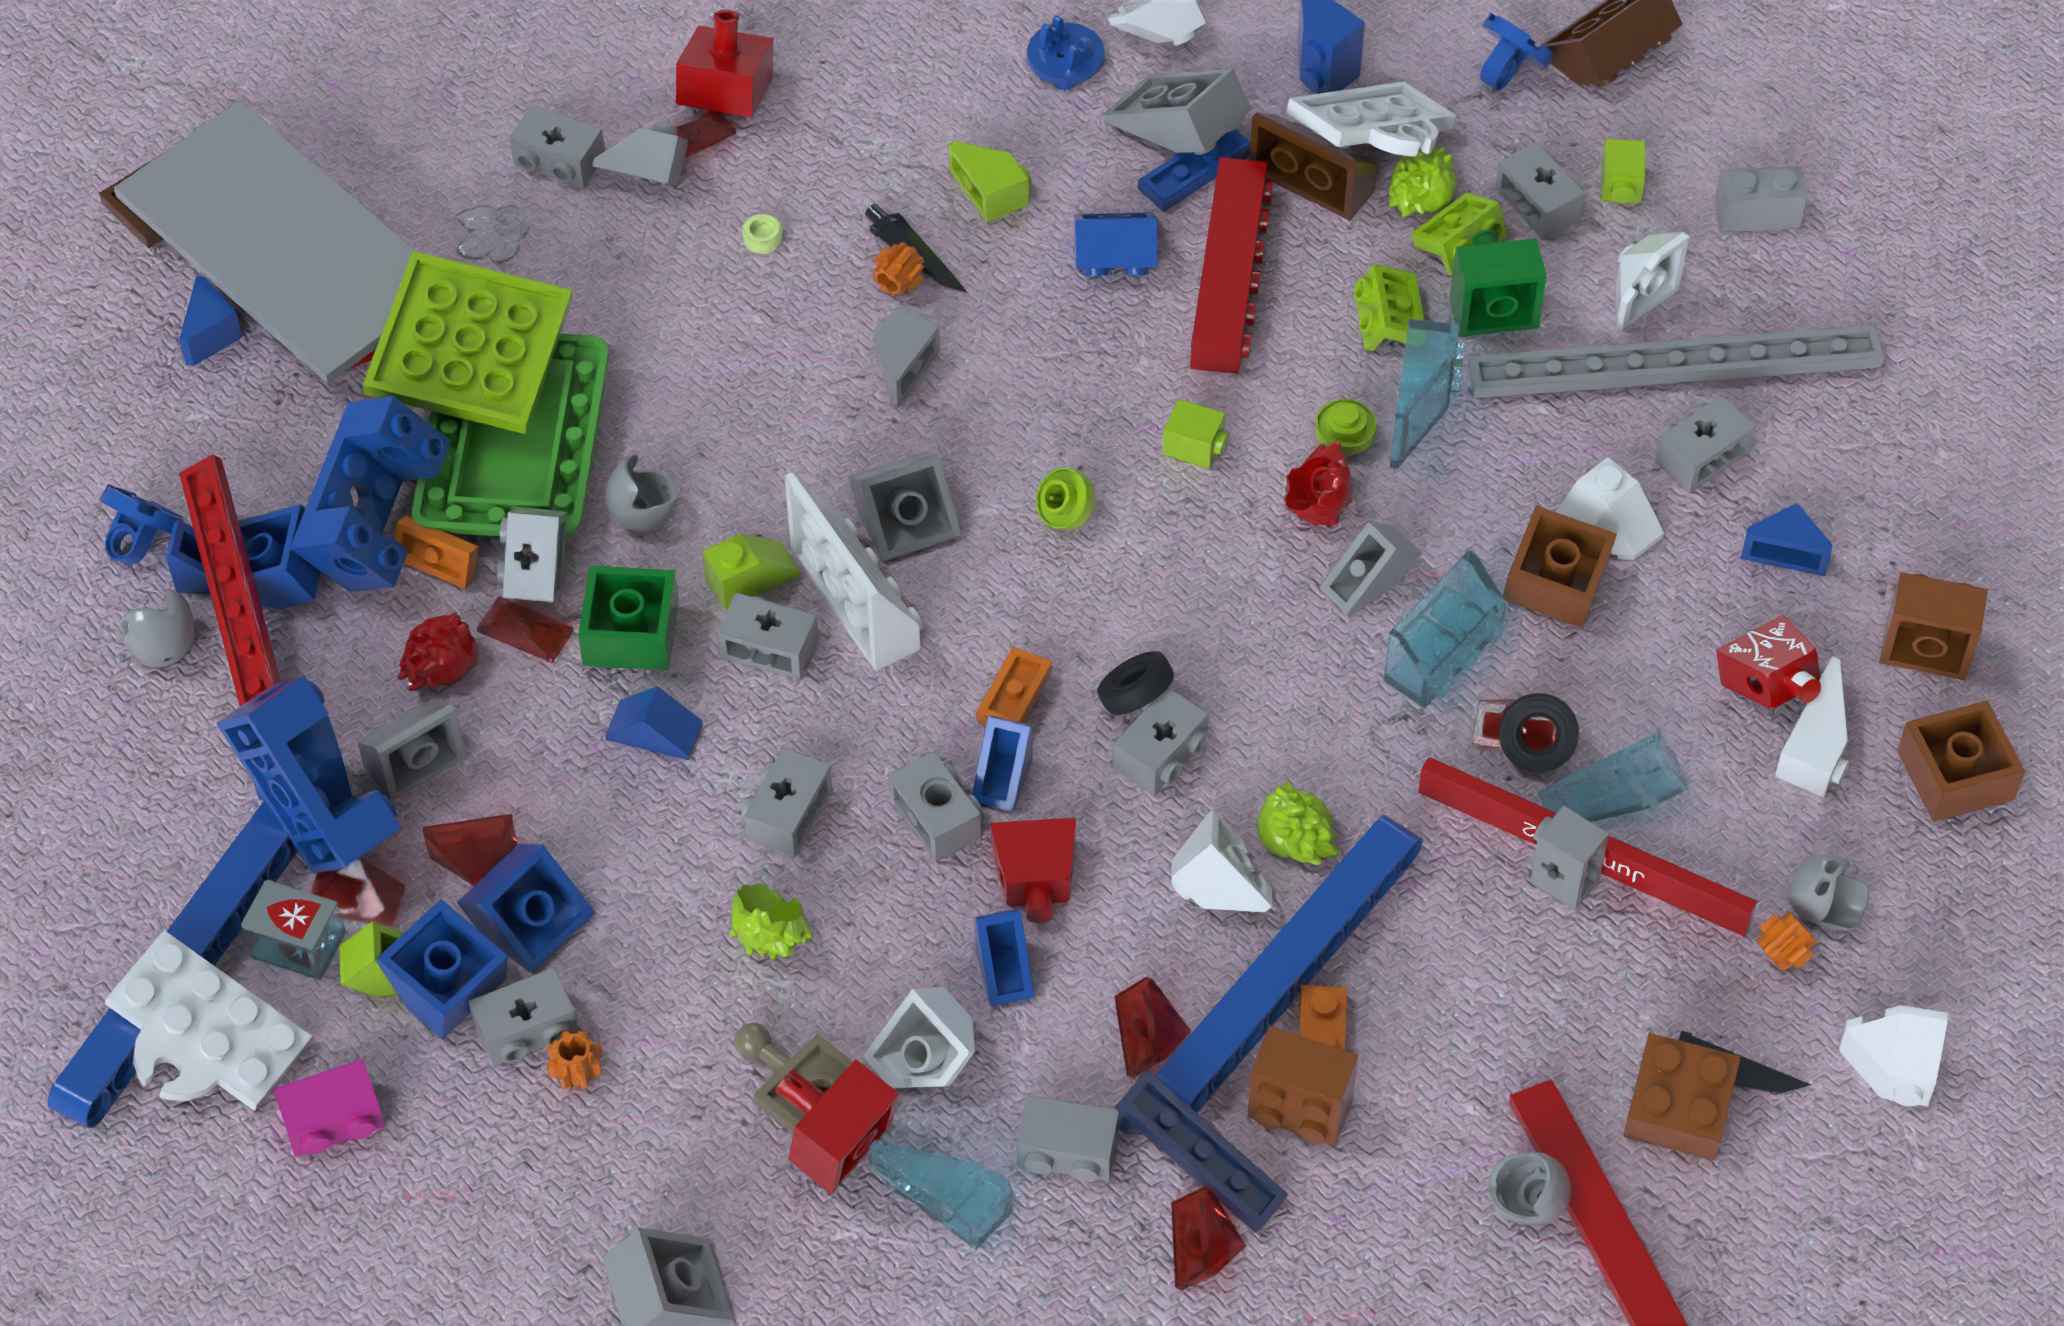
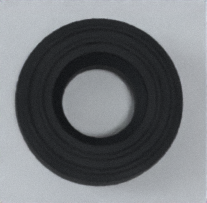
M1145 652L1126 660L1109 672L1100 682L1097 694L1103 706L1110 714H1127L1146 706L1158 698L1171 685L1174 679V671L1167 658L1161 652Z
M1546 693L1527 694L1515 700L1505 710L1499 726V741L1506 757L1517 767L1534 773L1553 771L1564 765L1573 755L1579 738L1578 722L1572 709L1558 697ZM1532 717H1546L1556 728L1554 742L1545 749H1533L1526 745L1522 739V726Z

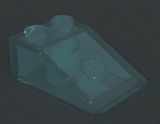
M1409 319L1395 415L1390 468L1398 469L1448 410L1450 393H1459L1462 369L1454 367H1462L1465 342H1457L1459 325Z

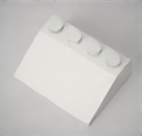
M793 472L786 474L785 485L791 552L874 670L878 671L920 650V631L923 630L920 616L913 607L907 608L903 603L900 590L892 577L885 578L880 571L879 561L870 547L864 548L862 546L853 522L849 518L843 519L834 505Z

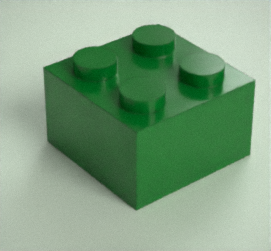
M589 565L578 633L583 666L669 671L679 604L675 570Z

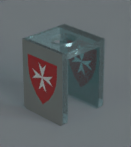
M266 880L263 883L241 923L244 932L257 936L250 949L252 959L320 981L346 934L338 902L270 880Z

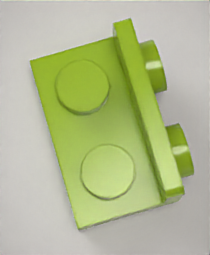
M1466 192L1410 235L1415 248L1442 256L1446 273L1452 276L1456 247L1473 245V236L1482 230L1495 231L1498 235V242H1502L1508 237V230L1500 202Z
M1374 263L1366 274L1358 279L1353 291L1364 348L1374 351L1384 338L1420 347L1428 335L1416 274Z

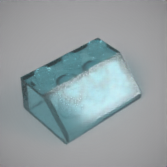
M1468 550L1389 632L1384 682L1424 709L1436 697L1443 698L1453 686L1455 677L1463 669L1465 671L1470 670L1477 662L1481 650L1487 643L1494 644L1497 642L1506 629L1507 622L1504 621L1507 602L1476 554Z

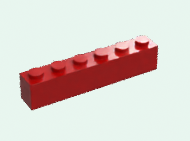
M1219 157L1191 341L1190 369L1239 374L1241 358H1249L1252 334L1245 333L1246 326L1254 327L1256 302L1249 301L1250 295H1258L1261 271L1254 270L1255 264L1263 263L1265 240H1259L1258 238L1259 233L1267 234L1269 209H1263V203H1271L1274 179H1266L1267 162Z

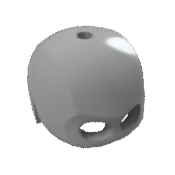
M633 454L624 457L616 465L607 481L604 496L607 509L617 523L632 531L645 532L655 529L665 521L672 507L677 502L678 491L673 479L661 471L653 469L633 470L638 461V455ZM667 488H669L670 491L669 496L667 494Z
M168 589L164 592L167 606L166 611H159L153 608H136L125 613L120 621L119 630L123 634L126 647L139 662L146 666L161 668L174 664L183 658L193 645L195 638L193 614L185 598L175 590Z
M1810 855L1800 864L1792 878L1788 901L1793 910L1808 922L1825 928L1848 931L1859 925L1868 904L1869 889L1863 881L1845 874L1844 870L1850 865L1847 860L1834 856Z
M1535 1152V1154L1517 1153L1498 1161L1489 1182L1490 1198L1496 1211L1505 1218L1523 1225H1542L1558 1219L1566 1211L1571 1198V1182L1565 1167L1556 1158L1539 1152Z

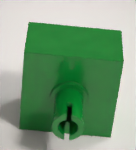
M1482 230L1473 236V245L1456 247L1449 301L1458 337L1539 328L1547 275L1537 238L1498 242V235L1495 231Z

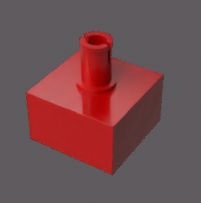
M719 10L713 15L714 28L698 25L676 63V105L752 118L773 79L774 38L738 32V13L732 10Z
M856 1059L825 1093L799 1074L795 1068L787 1074L789 1079L784 1077L775 1091L805 1114L794 1128L788 1160L831 1195L890 1129L899 1098V1093Z

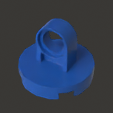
M1490 12L1482 24V27L1488 33L1499 40L1480 72V80L1495 90L1503 89L1510 82L1525 58L1541 68L1547 69L1555 57L1554 53L1543 44L1539 48L1535 45L1536 42L1530 38L1529 34L1498 15L1495 16Z
M107 484L99 500L117 510V514L105 539V550L112 560L129 565L137 564L147 554L158 529L172 533L174 522L177 520L184 522V517L156 502H149L137 497V494ZM127 534H131L133 538L132 548L123 555L120 546L121 542Z

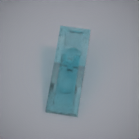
M1654 733L1538 791L1543 807L1557 813L1564 805L1590 822H1595L1649 809L1689 788L1675 753L1657 733Z
M874 1140L868 1146L871 1170L975 1250L1013 1212L1012 1187L1007 1179L997 1171L991 1170L988 1172L977 1162Z

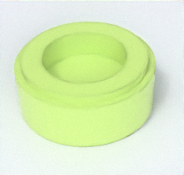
M757 214L748 218L742 226V237L745 247L759 254L770 253L776 250L783 241L780 221L768 214Z

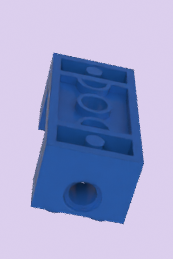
M394 396L348 403L290 550L348 592L395 587L409 550L392 537H384L382 533L402 482L437 477L451 440ZM352 486L358 494L356 507L353 505V498L350 494Z
M305 676L271 685L216 724L311 872L317 873L346 868L402 827L395 818L397 811L393 803L385 795L380 794L378 790L367 792L360 798H356L355 795L346 796L331 806L326 794L319 787L313 786L304 772L306 771V764L296 750L289 748L286 743L329 713L323 705L325 699L321 690L315 683L308 681Z

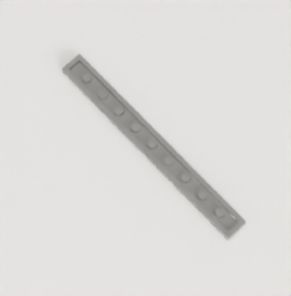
M1876 325L1475 355L1469 356L1468 371L1473 397L1487 398L1882 367L1884 355Z

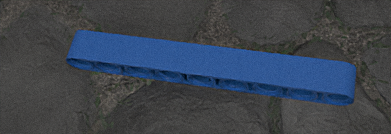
M266 800L262 802L167 930V933L214 966L241 931V923L263 883L266 880L276 882L298 853L297 848ZM109 1008L56 1079L48 1095V1107L87 1128H93L98 1125L137 1073L133 1064L134 1046L141 1030Z
M1381 816L1162 1066L1155 1077L1198 1113L1267 1033L1269 1026L1272 1027L1301 993V985H1308L1412 864L1422 847L1423 839L1388 816Z

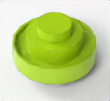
M1338 399L1324 405L1316 416L1315 436L1318 443L1324 444L1326 447L1338 441L1342 446L1340 453H1343L1345 456L1364 452L1372 445L1375 439L1376 418L1371 409L1356 400Z
M1067 467L1056 468L1048 473L1041 481L1036 494V509L1041 520L1047 526L1063 531L1075 530L1083 525L1090 517L1095 504V490L1091 480L1084 473Z

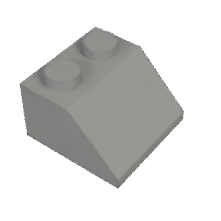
M924 451L848 476L860 517L881 561H887L962 536L939 455Z
M431 699L421 706L409 709L399 719L383 728L371 731L364 739L358 742L364 768L391 802L466 758L456 709L451 703Z
M638 1227L602 1257L622 1326H728L734 1321L708 1238Z

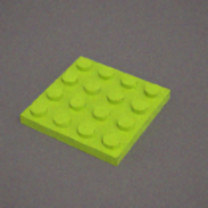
M412 250L364 380L363 394L377 398L394 396L405 405L526 434L573 299V290Z

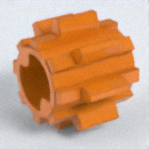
M901 242L899 245L894 244L890 249L884 247L873 261L877 267L872 272L875 274L873 280L881 287L880 289L883 292L886 291L891 296L897 297L898 294L903 295L907 290L913 292L924 278L920 275V272L924 269L922 265L924 259L920 257L914 247L911 248L906 243Z
M1790 911L1786 912L1781 918L1774 913L1759 927L1764 933L1755 941L1783 971L1791 965L1799 969L1814 955L1809 949L1817 943V940Z
M569 1031L562 1032V1038L558 1041L554 1040L553 1044H548L547 1051L551 1059L546 1063L549 1077L556 1076L558 1081L561 1080L562 1089H572L573 1086H580L581 1089H586L591 1079L595 1080L596 1076L602 1075L601 1062L599 1061L603 1057L601 1044H593L592 1039L588 1040L587 1031H578L577 1034H569Z

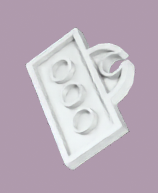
M1404 81L1289 98L1286 110L1287 114L1300 122L1301 127L1316 132L1326 139L1328 145L1334 148L1347 149L1351 145L1365 143L1393 154L1417 156L1419 147L1426 154L1432 153L1436 146L1439 131L1452 130L1456 118L1454 113Z
M165 930L162 931L112 990L105 1002V1005L141 1030L135 1041L133 1064L138 1078L144 1086L152 1081L153 1069L160 1063H171L179 1070V1077L164 1083L160 1091L159 1097L166 1100L189 1101L204 1096L216 1085H219L256 1111L311 1043L313 1037Z

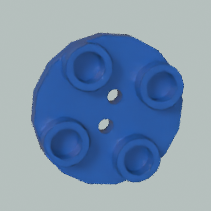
M1058 15L1053 17L1051 25L1044 23L1041 26V29L1030 39L1027 48L1028 66L1038 77L1054 83L1055 87L1060 90H1071L1077 83L1092 78L1103 67L1105 60L1102 40L1093 30L1081 24L1064 22Z

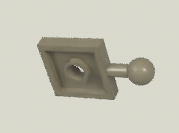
M745 1024L735 1035V1047L742 1057L750 1060L760 1058L776 1072L754 1093L755 1104L792 1134L794 1133L795 1126L805 1114L783 1096L775 1092L784 1077L789 1079L787 1074L795 1068L799 1074L817 1088L829 1089L853 1062L819 1034H816L791 1059L771 1045L770 1033L761 1024Z

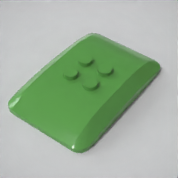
M560 334L526 434L431 411L429 424L451 440L438 476L417 480L412 506V518L422 527L441 530L448 534L500 536L502 518H507L509 511L516 507L567 512L566 538L573 536L582 524L600 424L609 361L608 346L605 341L592 335Z

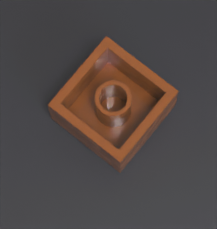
M1536 505L1509 571L1502 600L1583 628L1609 562L1617 534Z
M1900 572L1886 621L1879 663L1966 681L1982 631L1988 589L1974 587L1967 583H1954L1929 578L1922 574Z
M1988 700L1906 722L1897 750L1933 822L2014 801L2025 773Z
M1269 1026L1251 1071L1247 1117L1254 1119L1258 1124L1269 1129L1282 1128L1299 1134L1309 1142L1316 1144L1324 1142L1336 1146L1353 1101L1358 1054Z
M1648 1033L1623 1136L1715 1160L1741 1056Z

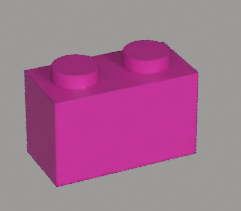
M363 1059L273 1088L295 1157L303 1154H317L326 1150L330 1145L348 1139H362L371 1135L375 1130L385 1127Z

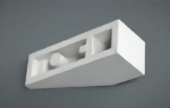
M1833 656L1819 680L1821 683L1820 693L1805 706L1781 752L1775 777L1823 798L1831 783L1837 785L1841 783L1849 765V760L1843 758L1848 739L1840 659Z

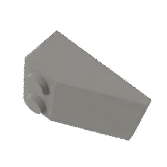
M1234 69L1148 75L1102 116L1106 123L1176 153L1194 152L1196 155H1201L1213 150L1217 145L1216 141L1225 133L1236 129L1240 125L1239 121L1251 111V107Z

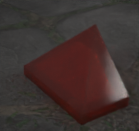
M705 109L671 126L678 128L677 136L689 140L684 160L736 134V128L722 112Z
M498 596L477 626L478 633L550 663H553L574 632L573 627L500 596Z
M1517 699L1478 700L1471 744L1502 749L1499 741L1500 721L1505 710ZM1535 716L1524 723L1521 729V736L1529 747L1538 750L1545 749L1554 742L1556 728L1548 718Z
M512 814L423 827V835L429 858L472 886H475L518 845Z
M360 857L346 868L317 872L310 893L338 902L331 914L333 917L368 923L373 921L393 927L405 892V885Z
M1146 976L1114 996L1126 1074L1131 1078L1138 1076L1165 1060L1191 1031L1156 982L1150 977Z
M1204 1186L1171 1202L1175 1288L1182 1291L1217 1275L1246 1245L1211 1188Z

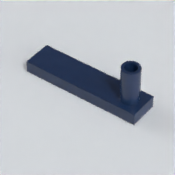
M1149 1070L1141 1074L1114 1107L1119 1112V1130L1122 1133L1132 1135L1140 1130L1255 1233L1263 1228L1289 1195Z

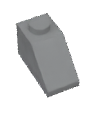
M655 123L653 130L640 127L596 156L592 166L678 187L689 140L677 136L678 128Z
M896 307L887 320L882 319L875 329L873 340L876 342L877 363L890 404L898 408L939 354L940 338L939 325Z
M1368 522L1319 588L1346 615H1352L1396 586L1420 555L1421 551L1394 525Z

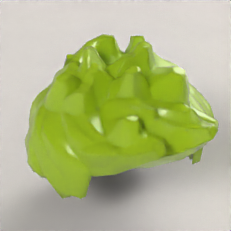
M1435 146L1430 154L1418 150L1417 156L1402 158L1394 168L1391 177L1392 183L1388 192L1390 196L1389 208L1398 206L1402 217L1411 216L1416 211L1421 215L1427 211L1434 213L1448 205L1456 194L1458 184L1457 175L1453 168V155L1445 153L1444 147L1441 146L1438 149Z
M1288 781L1283 784V787L1277 786L1274 794L1266 795L1265 805L1261 807L1259 817L1256 819V828L1262 845L1269 849L1272 854L1281 858L1291 857L1296 861L1312 863L1319 867L1323 863L1322 858L1337 857L1339 854L1338 848L1332 842L1337 839V835L1333 833V815L1330 809L1325 806L1324 801L1312 792H1306L1302 789L1297 790Z
M761 883L753 884L751 887L748 884H743L740 890L739 888L737 889L732 900V929L729 933L732 937H738V941L744 945L747 955L752 956L755 950L761 957H765L768 953L770 960H775L777 956L787 957L793 954L795 945H799L801 942L807 943L808 939L813 938V933L805 921L801 902L798 901L797 897H794L790 902H786L778 892Z

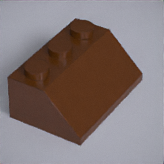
M1605 0L1544 42L1543 45L1555 55L1550 64L1578 86L1595 83L1596 87H1601L1614 81L1618 77L1616 72L1621 68H1628L1641 62L1645 58L1643 53L1649 48L1654 49L1669 42L1672 39L1671 33L1681 27L1683 23L1672 0Z
M1256 112L1252 116L1249 160L1267 162L1266 179H1274L1273 183L1351 221L1375 191L1378 164L1348 149L1334 148L1326 143L1325 138L1276 114Z

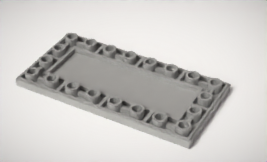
M241 100L114 187L115 195L120 201L327 384L377 348L412 250L416 251Z

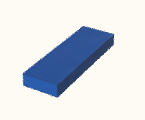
M1234 129L1231 132L1225 133L1216 141V147L1205 154L1196 155L1194 152L1179 153L1138 179V190L1165 212L1216 179L1219 157L1241 160L1250 156V141Z

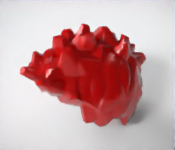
M1338 441L1326 447L1324 444H1320L1303 462L1301 467L1292 468L1286 476V495L1283 498L1285 506L1289 512L1295 513L1299 518L1312 523L1314 526L1321 524L1329 528L1332 525H1337L1339 523V515L1353 501L1350 497L1353 493L1350 468L1348 467V461L1344 459L1345 455L1340 453L1342 446Z
M455 613L449 616L441 615L428 618L422 624L417 625L410 631L409 638L406 641L404 654L399 664L401 669L397 678L399 680L408 678L409 691H418L425 685L433 689L437 685L449 686L459 682L461 678L465 677L476 666L479 657L478 645L475 638L471 636L469 625L461 621V617Z

